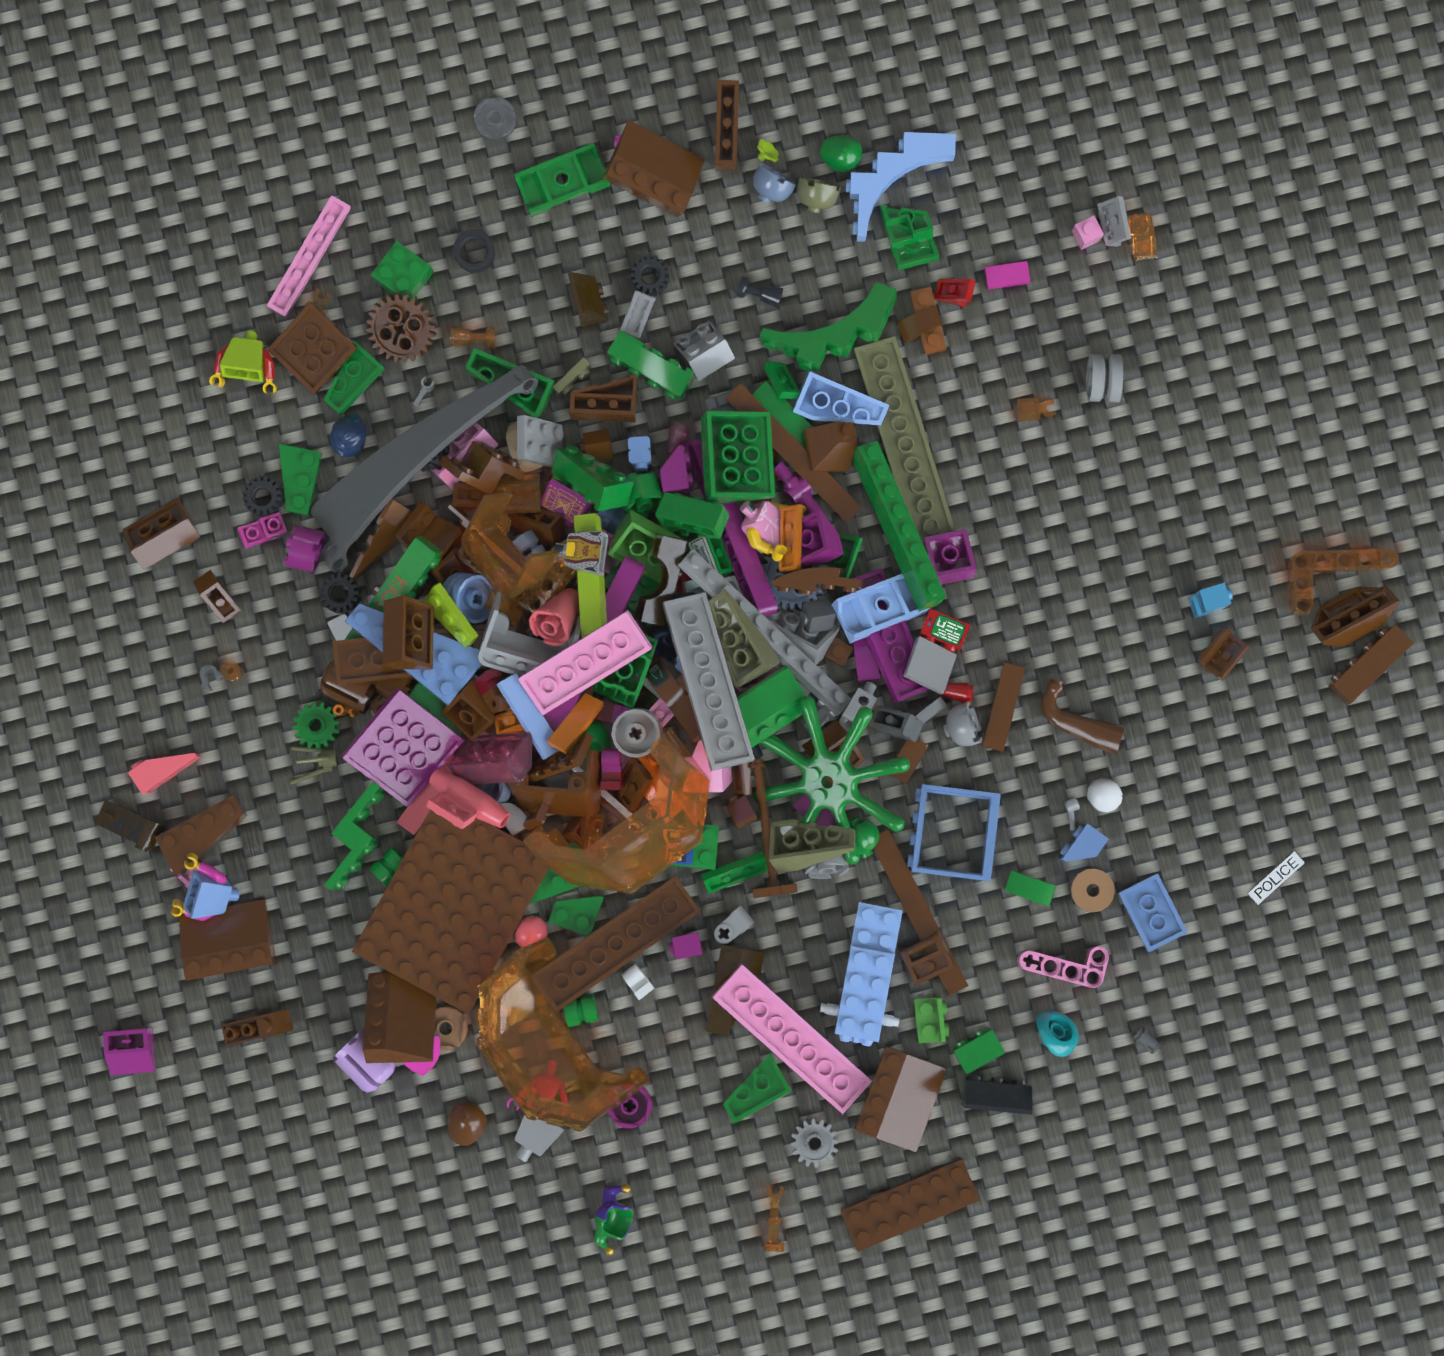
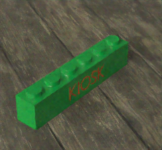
M415 537L367 607L384 613V600L402 595L414 599L418 586H423L429 578L427 573L431 568L434 569L441 561L439 556L443 551L425 537ZM352 628L344 640L364 637Z

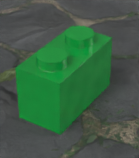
M982 1028L974 1033L975 1037L968 1041L964 1038L955 1043L956 1048L952 1049L965 1074L1005 1054L992 1029Z

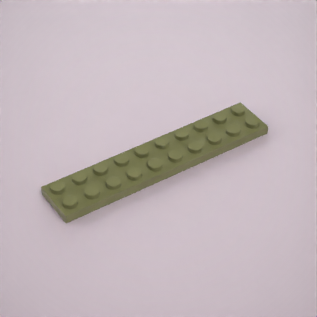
M890 337L854 348L867 395L889 405L882 424L877 425L891 473L924 545V537L953 532L955 527L896 337Z

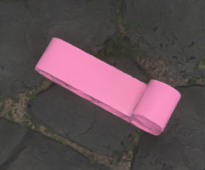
M1098 946L1091 947L1087 951L1084 965L1026 950L1022 951L1017 957L1019 967L1024 970L1090 988H1096L1102 984L1109 960L1108 951ZM1096 950L1101 951L1103 955L1102 960L1098 963L1094 962L1092 954ZM1030 954V959L1039 961V964H1028V967H1026V962L1023 961V958L1028 957ZM1048 960H1052L1055 964L1054 970L1050 973L1044 969V964ZM1068 966H1074L1076 969V974L1073 978H1068L1065 974ZM1093 971L1097 974V981L1090 984L1087 981V975Z

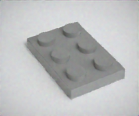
M526 415L517 416V459L553 468L556 451L559 448H563L562 425Z

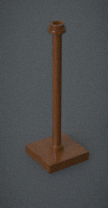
M763 759L750 762V769L754 770L769 882L767 883V888L753 889V898L797 893V883L781 886L777 878V872L769 861L770 821L762 768L766 767Z

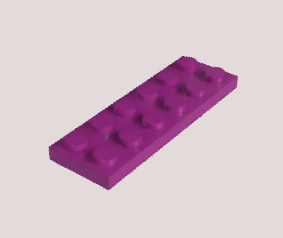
M882 568L854 578L863 580L862 589L887 580ZM879 600L877 602L878 607L881 610H887V604ZM905 620L866 637L894 703L929 690L903 676L915 643Z

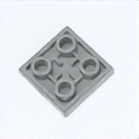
M919 636L915 640L903 676L941 695L945 691L957 654Z

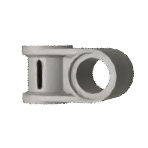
M739 906L726 920L717 926L714 938L719 944H728L739 934L741 935L755 921L742 906ZM719 930H729V939H720L718 937L720 935Z

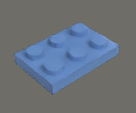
M1158 873L1118 893L1147 952H1151L1188 933Z

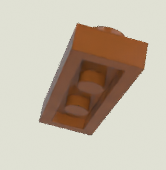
M931 287L910 292L914 313L931 305L936 306ZM941 326L930 333L920 336L925 355L947 349Z

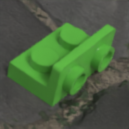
M941 997L914 999L918 1044L946 1042V1037L949 1036L948 1023H944L943 1015L947 1014L946 1001H942Z

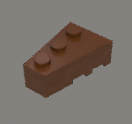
M637 374L620 380H611L609 383L571 391L569 412L571 420L636 423Z

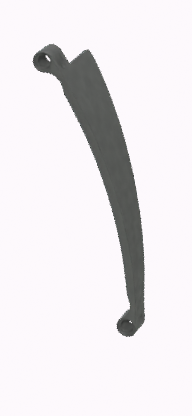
M523 365L517 366L496 381L438 410L376 451L321 497L312 507L311 514L330 537V540L321 551V557L333 572H340L348 565L346 553L350 545L359 538L367 526L399 490L449 443L487 413L499 406L510 395L533 392L537 388L538 381L532 373Z

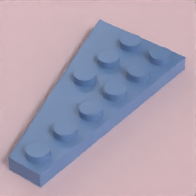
M359 604L345 622L383 652L384 613ZM434 633L433 669L404 670L446 705H449L482 664L478 660V649L471 646L465 648L458 641Z

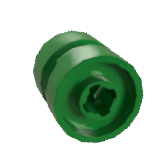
M390 847L383 854L384 860L376 861L369 869L388 887L404 857L393 847Z
M593 993L583 995L579 1000L575 999L563 1007L568 1028L581 1025L582 1021L586 1023L599 1021Z

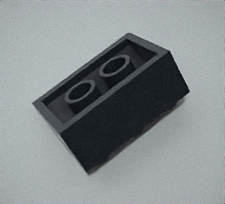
M969 1075V1079L963 1080L961 1105L964 1108L1032 1115V1086L1026 1085V1080L1013 1079V1083H1005L1004 1078L991 1077V1081L982 1080L983 1076Z

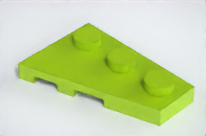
M441 583L433 586L423 602L434 607V617L465 648L469 647L477 639L478 634Z

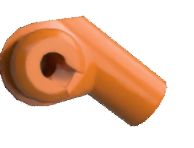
M343 704L335 705L333 708V713L338 716L349 714L351 717H356L359 712Z

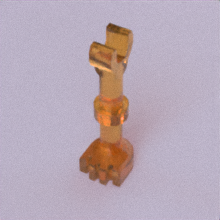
M771 1185L767 1187V1193L771 1197L770 1217L767 1219V1223L770 1224L769 1242L764 1243V1251L784 1252V1242H778V1224H781V1218H779V1199L784 1193L783 1186H780V1191L776 1195L772 1194Z

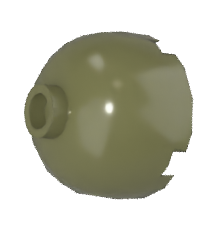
M799 177L797 184L798 199L802 204L808 206V211L820 213L821 209H829L837 202L841 186L834 183L828 185L826 181Z

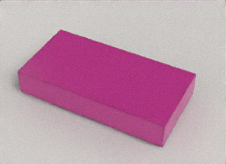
M1027 261L984 268L987 290L1030 284Z

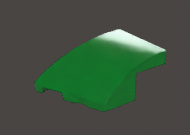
M880 205L885 231L898 271L939 260V253L933 240L934 228L927 211L910 210L903 207L901 209L887 208V205Z

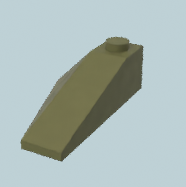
M726 589L708 601L715 626L718 629L730 677L736 688L765 674L780 663L770 643Z
M793 819L771 822L769 861L777 873L801 870L855 850V830L852 828L832 825L828 827L818 826L817 823L810 822V824H805Z

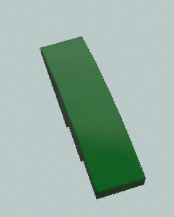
M764 381L752 395L807 451L803 430L813 426L802 415L794 413V407L785 399L779 398L775 389Z

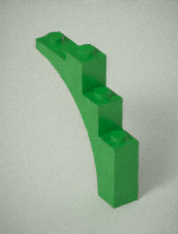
M876 282L868 297L852 313L830 326L814 331L792 333L763 328L760 334L761 344L769 350L776 349L789 357L796 356L797 364L801 369L818 373L827 351L835 356L840 357L842 355L848 358L857 336L865 341L872 340L878 342L897 300L896 289Z

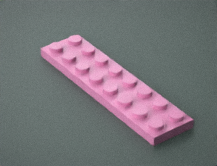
M740 964L713 994L712 998L842 1114L872 1082L870 1078L743 964Z

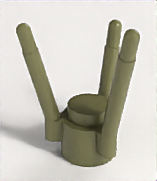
M301 746L291 747V750L320 753L317 754V757L297 759V764L318 762L319 767L323 766L321 769L291 780V785L321 773L332 771V767H337L335 749L330 750L329 747L318 750L314 747L312 749Z

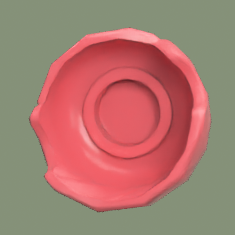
M530 915L520 920L513 933L514 940L522 948L528 950L538 948L547 938V925L542 918Z

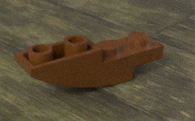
M816 567L783 575L773 580L772 586H778L777 591L790 592V589L794 588L799 589L798 594L812 595V591L818 592L819 583H821V588L834 590L836 585L843 586V591L856 593V588L862 589L863 580L842 578V568Z

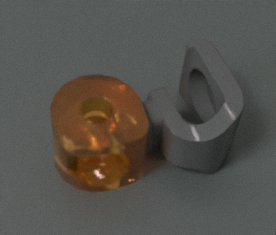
M235 662L222 664L219 671L214 666L205 665L200 670V678L204 689L212 691L213 689H211L207 674H212L216 681L225 678L230 682H237L243 676V669Z

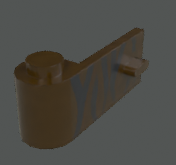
M108 800L104 801L94 823L136 843L135 848L145 852L148 849L153 850L157 842L155 837L160 835L163 829L162 824L142 817Z

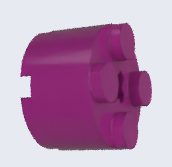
M295 524L292 536L289 535L286 543L289 554H286L283 565L315 573L320 563V560H318L325 544V532Z
M625 1082L618 1085L610 1094L607 1110L611 1119L618 1126L635 1128L648 1119L652 1110V1098L649 1091L643 1085L636 1082ZM629 1099L633 1100V1104H636V1107H633L631 1111L627 1110V1106L624 1105Z

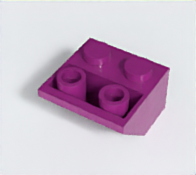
M683 445L677 447L660 469L663 494L665 492L671 494L677 492L683 496H690V489H694L692 473L687 472V468H691L689 451H684Z
M153 1027L103 1032L104 1055L111 1075L156 1071Z

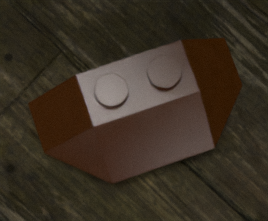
M1381 586V588L1356 587L1321 606L1318 609L1311 630L1323 645L1345 647L1381 627L1398 606L1399 600L1387 586Z

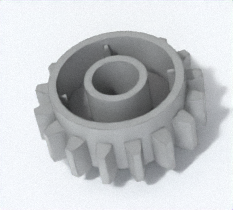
M812 1118L809 1124L804 1120L802 1128L798 1125L796 1126L798 1133H792L791 1135L796 1140L791 1142L790 1145L797 1148L792 1153L793 1155H800L798 1158L799 1162L805 1159L807 1167L811 1162L814 1163L815 1168L818 1167V1162H822L825 1166V1159L833 1160L834 1158L831 1153L838 1152L834 1144H838L839 1140L833 1139L837 1132H830L829 1130L832 1125L829 1123L824 1126L823 1119L816 1123L815 1119ZM813 1137L821 1140L820 1146L815 1149L808 1145L809 1140Z

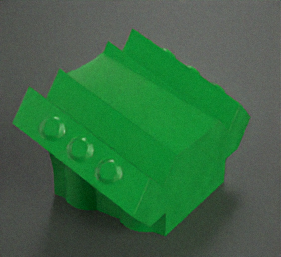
M645 635L652 648L596 682L593 691L634 709L658 640Z

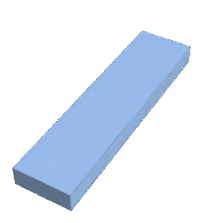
M515 673L499 682L497 687L544 760L559 751L549 746L547 742L554 732L519 682V676Z

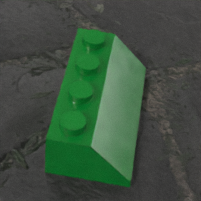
M787 665L737 697L751 748L803 715L800 700L806 694Z

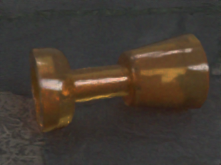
M451 326V347L470 345L471 341L486 342L488 348L495 349V327H488L486 333H472L471 329Z

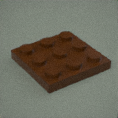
M309 302L267 350L314 395L318 393L358 347L314 303Z

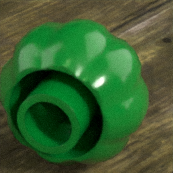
M859 817L848 820L850 828L855 830V843L861 858L872 855V849H874L879 841L877 826L868 819L860 820Z

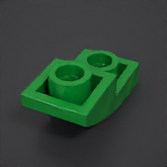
M1012 870L1005 891L1050 906L1056 885Z

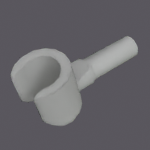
M427 377L421 380L422 389L413 403L417 407L424 395L434 389V381L430 386L424 385Z
M1073 798L1065 802L1070 830H1075V815L1073 811L1080 809L1077 799Z

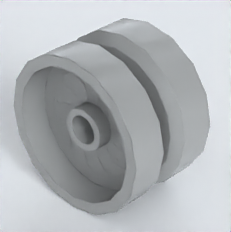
M1090 354L1086 372L1088 402H1100L1103 394H1105L1108 402H1120L1123 388L1122 355L1110 354L1105 363L1102 354Z
M634 708L625 711L617 717L613 724L611 735L614 745L621 753L628 757L638 758L650 754L658 747L662 741L663 728L661 721L655 713L644 708ZM635 729H641L642 734L636 736L634 733Z

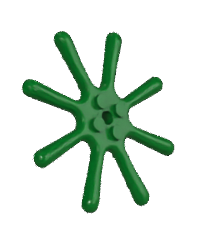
M811 696L802 697L800 707L814 746L815 753L813 757L806 758L773 734L760 742L764 747L800 768L802 772V779L800 781L765 787L767 802L797 793L806 794L810 799V807L801 823H815L822 809H829L835 817L837 826L850 828L845 807L847 804L853 803L892 831L899 832L904 828V820L862 795L858 790V782L866 778L906 772L910 767L909 760L906 757H898L862 768H856L850 763V754L873 716L870 708L866 706L859 708L843 744L837 752L829 751L825 745L816 704ZM828 776L832 778L833 784L829 782ZM755 789L752 797L753 800L756 803H758L757 792ZM856 843L854 851L844 854L848 864H857L860 860Z

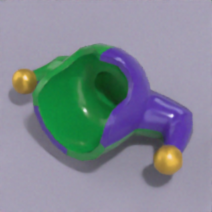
M629 1184L606 1187L603 1191V1204L595 1213L596 1231L594 1243L604 1249L607 1255H612L614 1248L607 1244L606 1238L623 1240L632 1225V1208L619 1203L616 1198V1194L620 1192L625 1194L630 1192L631 1187Z

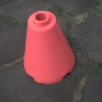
M567 588L532 613L529 625L536 637L540 635L544 639V643L552 646H561L569 639L579 612L578 591Z

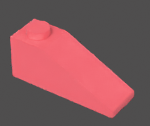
M197 753L150 759L144 762L139 760L131 766L132 770L128 774L140 792L148 795L201 757Z

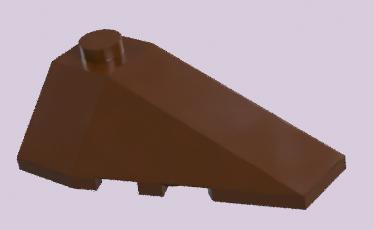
M393 499L386 504L376 522L378 530L370 534L367 540L368 549L367 551L363 550L349 575L356 581L400 542L395 535L412 514V511Z

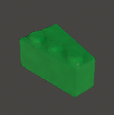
M665 492L655 514L662 527L671 533L674 531L682 532V536H688L689 533H698V537L715 539L721 538L729 518V514L721 503L705 502L698 497L688 498L677 492L673 494Z

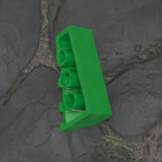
M620 331L607 351V355L610 357L609 361L618 367L623 365L628 368L627 372L631 375L637 374V378L641 376L646 379L645 383L653 389L659 387L665 391L664 395L675 401L677 398L681 401L694 381V371L688 367L684 371L679 362L672 358L666 361L659 351L654 348H650L648 351L645 349L646 345L643 342Z
M474 348L465 368L467 375L490 384L516 368L517 365ZM530 371L538 381L537 388L529 394L515 393L507 399L532 417L539 419L548 405L555 384L554 380Z

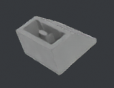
M710 321L700 324L695 330L681 336L679 340L673 343L687 367L694 371V376L698 381L735 359L725 338Z

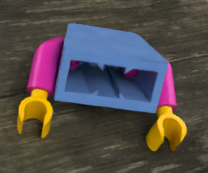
M189 853L187 857L194 862L189 863L185 861L184 866L190 870L194 868L198 870L193 871L185 901L183 902L180 899L173 900L171 913L175 917L181 916L183 913L186 917L205 921L215 915L223 914L226 911L228 901L238 900L239 890L232 888L226 876L219 870L205 862H198L197 855Z

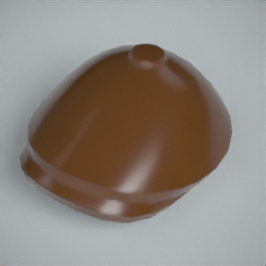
M460 1103L453 1107L449 1113L448 1134L450 1139L456 1144L462 1146L473 1144L486 1129L487 1118L485 1113L475 1103Z

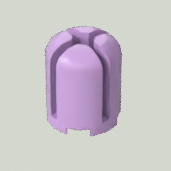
M362 1028L332 1060L362 1091L368 1093L375 1091L391 1076L395 1070L396 1063H366L363 1053L364 1028Z

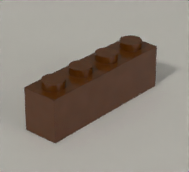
M718 80L715 171H737L739 80Z
M1396 624L1391 627L1385 626L1377 634L1379 638L1375 642L1369 641L1362 648L1364 652L1359 657L1355 655L1346 663L1348 668L1343 672L1339 670L1331 677L1333 682L1329 687L1346 705L1351 704L1414 644Z

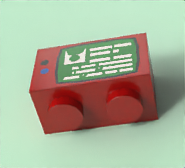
M930 609L919 635L932 643L942 644L943 648L954 653L955 650H961L971 625Z

